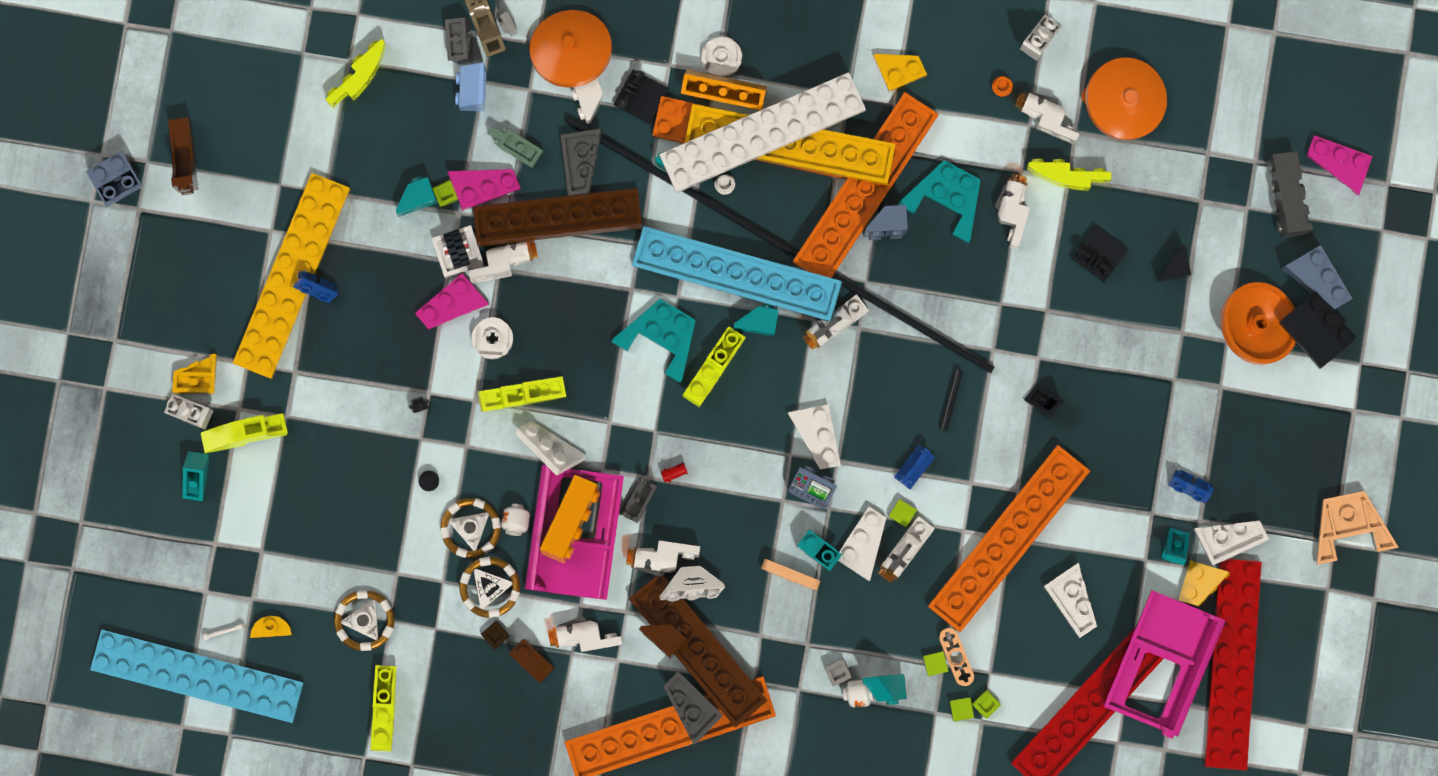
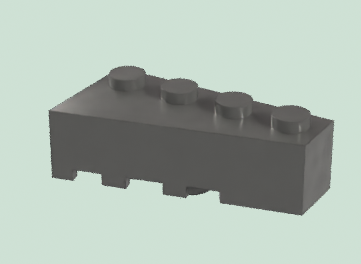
M1298 152L1273 154L1269 157L1270 160L1267 161V168L1269 173L1272 172L1273 180L1270 181L1271 192L1275 193L1276 201H1273L1274 212L1278 213L1279 221H1276L1277 232L1281 233V238L1307 235L1313 230L1312 223L1307 222L1310 211L1309 206L1303 202L1306 195L1305 186L1299 183V180H1302V172Z

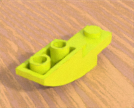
M383 39L380 41L375 40L368 46L369 50L364 55L359 54L356 56L351 65L355 73L353 75L351 73L342 80V85L338 88H332L327 93L328 97L325 100L332 108L347 96L354 101L370 84L384 57L386 44Z
M1032 159V162L1027 164V170L1035 176L1051 184L1068 189L1088 191L1091 188V183H1109L1111 181V172H1106L1105 168H1095L1094 171H1085V168H1073V171H1070V163H1065L1063 159H1054L1053 162H1044V159Z
M728 326L682 396L700 408L746 337Z
M282 413L267 417L260 415L234 421L201 432L200 434L204 452L210 453L246 446V443L286 436L288 432Z
M375 665L371 751L392 752L397 666Z

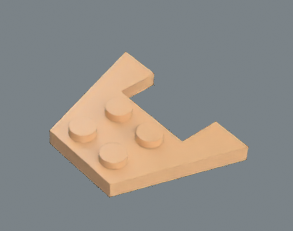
M1365 491L1322 500L1316 565L1337 561L1333 540L1369 532L1373 534L1377 552L1399 548Z

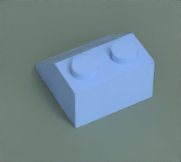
M484 63L460 66V72L456 73V84H460V92H456L455 97L456 105H459L460 111H485L486 68Z

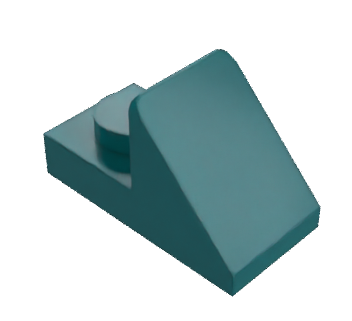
M1170 527L1162 558L1172 563L1185 565L1190 533Z

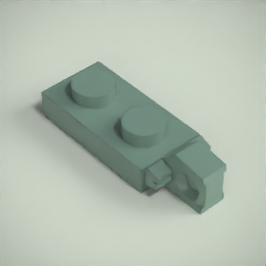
M491 126L488 131V135L496 139L494 144L498 148L532 169L543 153L542 149L510 129L503 128L500 131Z

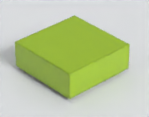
M450 180L432 188L440 208L458 200Z
M899 499L888 517L906 528L917 509Z
M944 651L923 656L927 676L948 672Z
M988 690L984 691L972 703L985 719L1001 706Z
M971 697L949 701L953 722L974 718Z

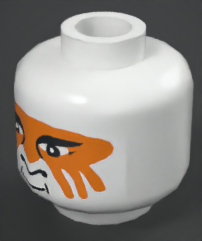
M512 504V507L505 508L501 523L505 533L521 536L522 533L528 530L530 513L520 504Z
M863 679L851 680L848 682L847 688L843 689L844 701H848L849 705L853 708L867 707L871 704V701H874V696L863 683Z

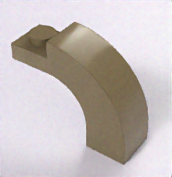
M465 0L486 57L505 51L504 43L487 0Z

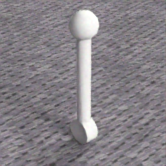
M241 624L213 633L205 632L202 634V639L207 641L210 637L245 628V626Z

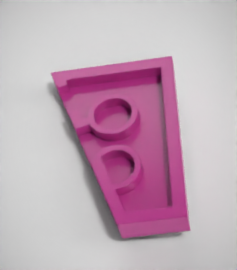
M1313 136L1306 155L1322 169L1336 177L1340 183L1349 187L1357 196L1360 194L1373 157L1317 136Z
M513 169L447 172L462 211L520 190Z
M462 273L415 314L430 330L472 311L489 306V303Z

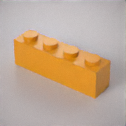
M687 69L684 74L681 94L762 110L768 86Z
M574 475L541 545L540 551L542 555L561 563H565L566 559L571 558L574 552V547L572 546L575 540L580 539L583 532L581 527L584 521L587 522L592 512L590 510L591 505L596 503L600 496L596 483Z

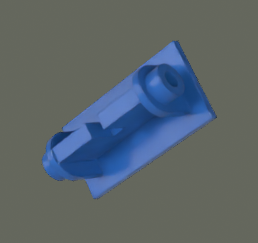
M306 270L298 272L297 278L299 280L293 285V288L300 290L302 293L309 294L327 303H330L339 294L336 292L338 287L335 286V283L320 278L319 283H316L317 276Z
M918 445L894 478L911 490L935 456L925 447L923 448Z
M1176 469L1168 486L1177 492L1191 496L1196 501L1206 503L1211 497L1214 488L1210 486L1211 483L1198 477L1195 483L1191 481L1194 475L1182 469L1180 471Z

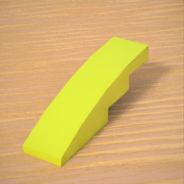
M563 376L477 392L481 413L566 397Z

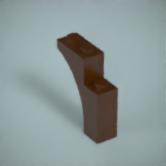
M189 117L168 120L172 150V187L181 195L194 194L195 190H199L196 173L198 163L192 123Z

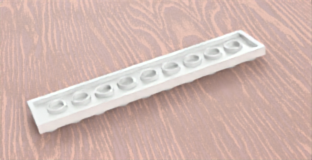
M848 72L659 154L675 192L678 193L865 112L866 108Z

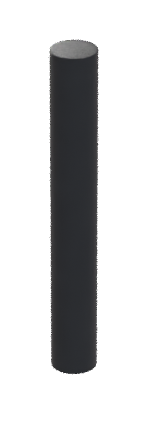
M955 370L939 430L948 431L963 371Z

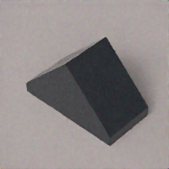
M1182 244L1157 278L1158 282L1184 279L1191 276L1185 245Z
M1037 384L1024 399L1026 403L1048 420L1054 416L1064 403L1063 399Z

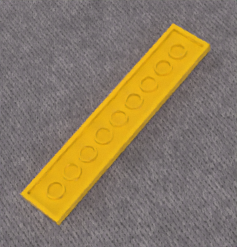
M692 104L685 143L749 115ZM821 130L756 158V160L888 185L895 144Z
M311 173L233 364L267 378H273L307 294L293 288V285L299 280L297 278L298 272L306 270L309 273L316 274L351 190L349 187Z

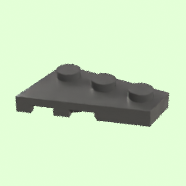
M602 129L560 135L568 196L590 193Z
M679 672L663 686L693 745H695L723 715Z

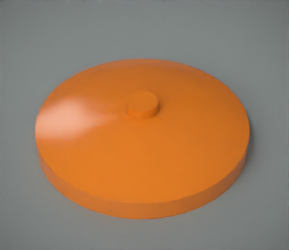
M566 10L549 16L539 24L530 41V57L535 70L544 80L560 87H579L592 82L605 71L612 56V41L604 23L596 16L579 10Z
M1118 58L1105 63L1094 72L1086 88L1085 103L1090 119L1101 132L1118 140H1134L1149 134L1159 125L1166 111L1167 93L1161 77L1150 65L1134 58Z
M1253 282L1237 288L1228 296L1221 311V330L1227 345L1239 358L1251 364L1267 365L1283 359L1291 352L1296 342L1279 322L1294 306L1286 294L1277 287L1267 283Z

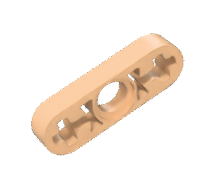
M764 559L761 567L762 570L815 591L818 590L821 582L767 559Z
M944 629L939 635V641L957 684L968 686L973 682L974 674L959 636L954 629ZM946 632L954 635L952 643L953 645L958 643L959 648L947 651L946 647H950L948 641L944 642L943 640ZM959 651L962 654V661L960 663H953L950 656L952 652ZM964 663L967 666L963 667L964 672L970 674L966 683L964 680H959V676H961L960 669L957 671L954 669V667L961 666Z

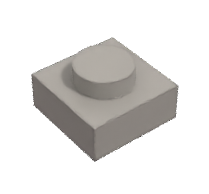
M508 12L501 14L499 25L503 32H508L511 37L518 33L517 28Z
M843 659L824 667L832 687L852 678Z

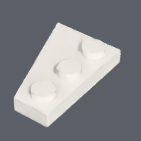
M829 405L788 412L789 417L819 469L841 466Z
M533 421L518 427L515 432L556 476L583 462L587 456Z
M871 507L867 508L839 551L843 555L838 560L868 581L871 579L886 521L885 516Z
M1260 521L1194 528L1211 566H1215L1269 540Z
M1079 563L1043 587L1078 638H1081L1097 627L1088 599Z

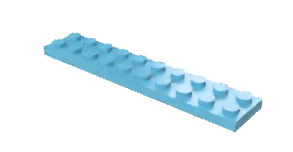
M643 226L632 266L830 322L842 285L840 280Z
M101 630L90 670L290 723L294 722L304 682L106 630Z

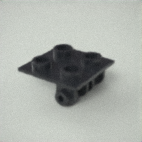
M632 69L613 105L650 124L659 108L661 96L665 97L669 88L645 76L644 72Z
M1094 226L1071 259L1102 282H1105L1128 249Z

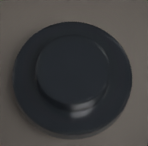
M421 396L412 399V404L408 405L413 413L428 409L427 403L429 401Z
M433 471L423 472L418 480L419 486L424 491H434L439 486L438 475Z

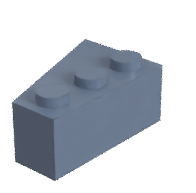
M1321 245L1281 268L1310 294L1316 291L1332 310L1353 299Z

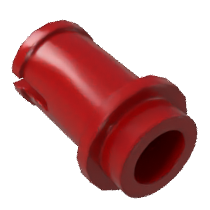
M684 462L667 469L664 467L660 471L664 483H671V480L688 474Z

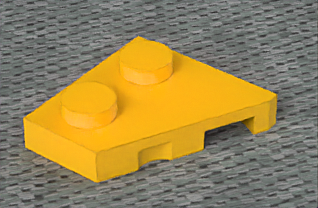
M873 55L889 92L927 76L919 56Z
M211 354L209 355L210 357L200 362L196 361L186 368L182 367L173 371V394L215 395L217 355Z
M1190 561L1178 601L1200 607L1206 601V598L1217 589V586L1225 578H1228L1230 573Z

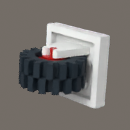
M471 225L432 238L445 278L471 270L475 266L484 265Z

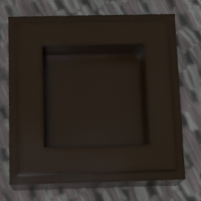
M497 620L481 633L482 637L494 650L510 637Z

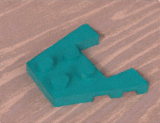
M944 160L909 192L898 205H906V211L914 214L922 198L925 196L962 216L952 235L969 243L981 179Z
M659 299L613 338L611 342L628 352L637 335L640 334L675 355L665 375L681 384L696 320Z

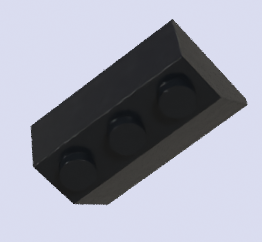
M1316 291L1306 296L1279 322L1319 369L1340 354L1357 338Z

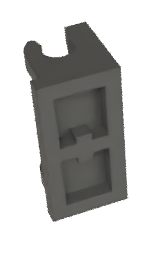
M465 17L445 20L448 61L459 63V61L474 62L471 21Z
M639 478L620 515L638 524L657 486L645 481L643 478Z

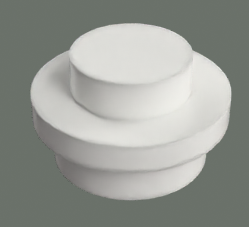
M721 174L715 180V189L720 194H730L735 188V180L728 174Z

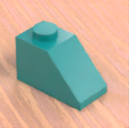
M416 177L411 180L412 183L407 185L396 208L398 217L437 204L428 177Z
M763 304L762 307L758 306L735 322L734 330L774 336L779 310L769 304Z
M188 451L183 465V499L204 500L209 470V454Z
M904 674L863 678V683L877 702L886 701V705L899 704V700L907 699Z

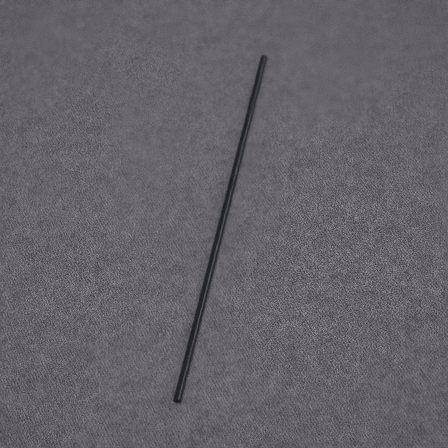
M568 116L565 120L566 124L580 132L593 130L571 116ZM601 135L600 144L673 186L666 172ZM689 187L682 191L795 258L799 251L693 188ZM837 273L833 275V279L842 281L841 286L990 374L995 366Z

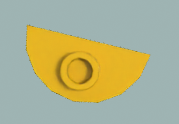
M266 616L254 624L251 629L250 638L289 636L293 634L291 627L285 620L277 616Z

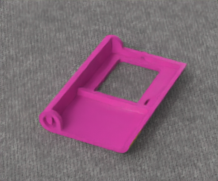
M542 465L525 589L607 600L624 476L568 469L556 476L547 465ZM574 475H577L586 480L601 482L602 492L595 538L575 540L572 546L574 547V552L570 559H566L565 563L542 555L540 551L541 545L558 511L562 479L565 477L573 478Z
M1151 590L1104 707L1162 730L1161 734L1171 739L1174 736L1178 737L1226 620ZM1147 652L1180 665V670L1159 718H1154L1125 705L1142 659Z

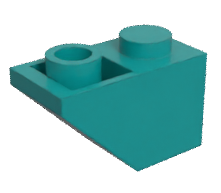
M810 529L796 546L808 557L829 571L843 555Z

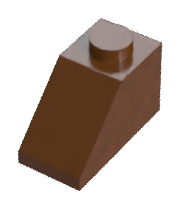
M671 624L646 625L639 628V631L669 659L687 642L685 637L687 633L679 626L675 628Z
M522 639L509 653L539 683L554 669L525 639Z

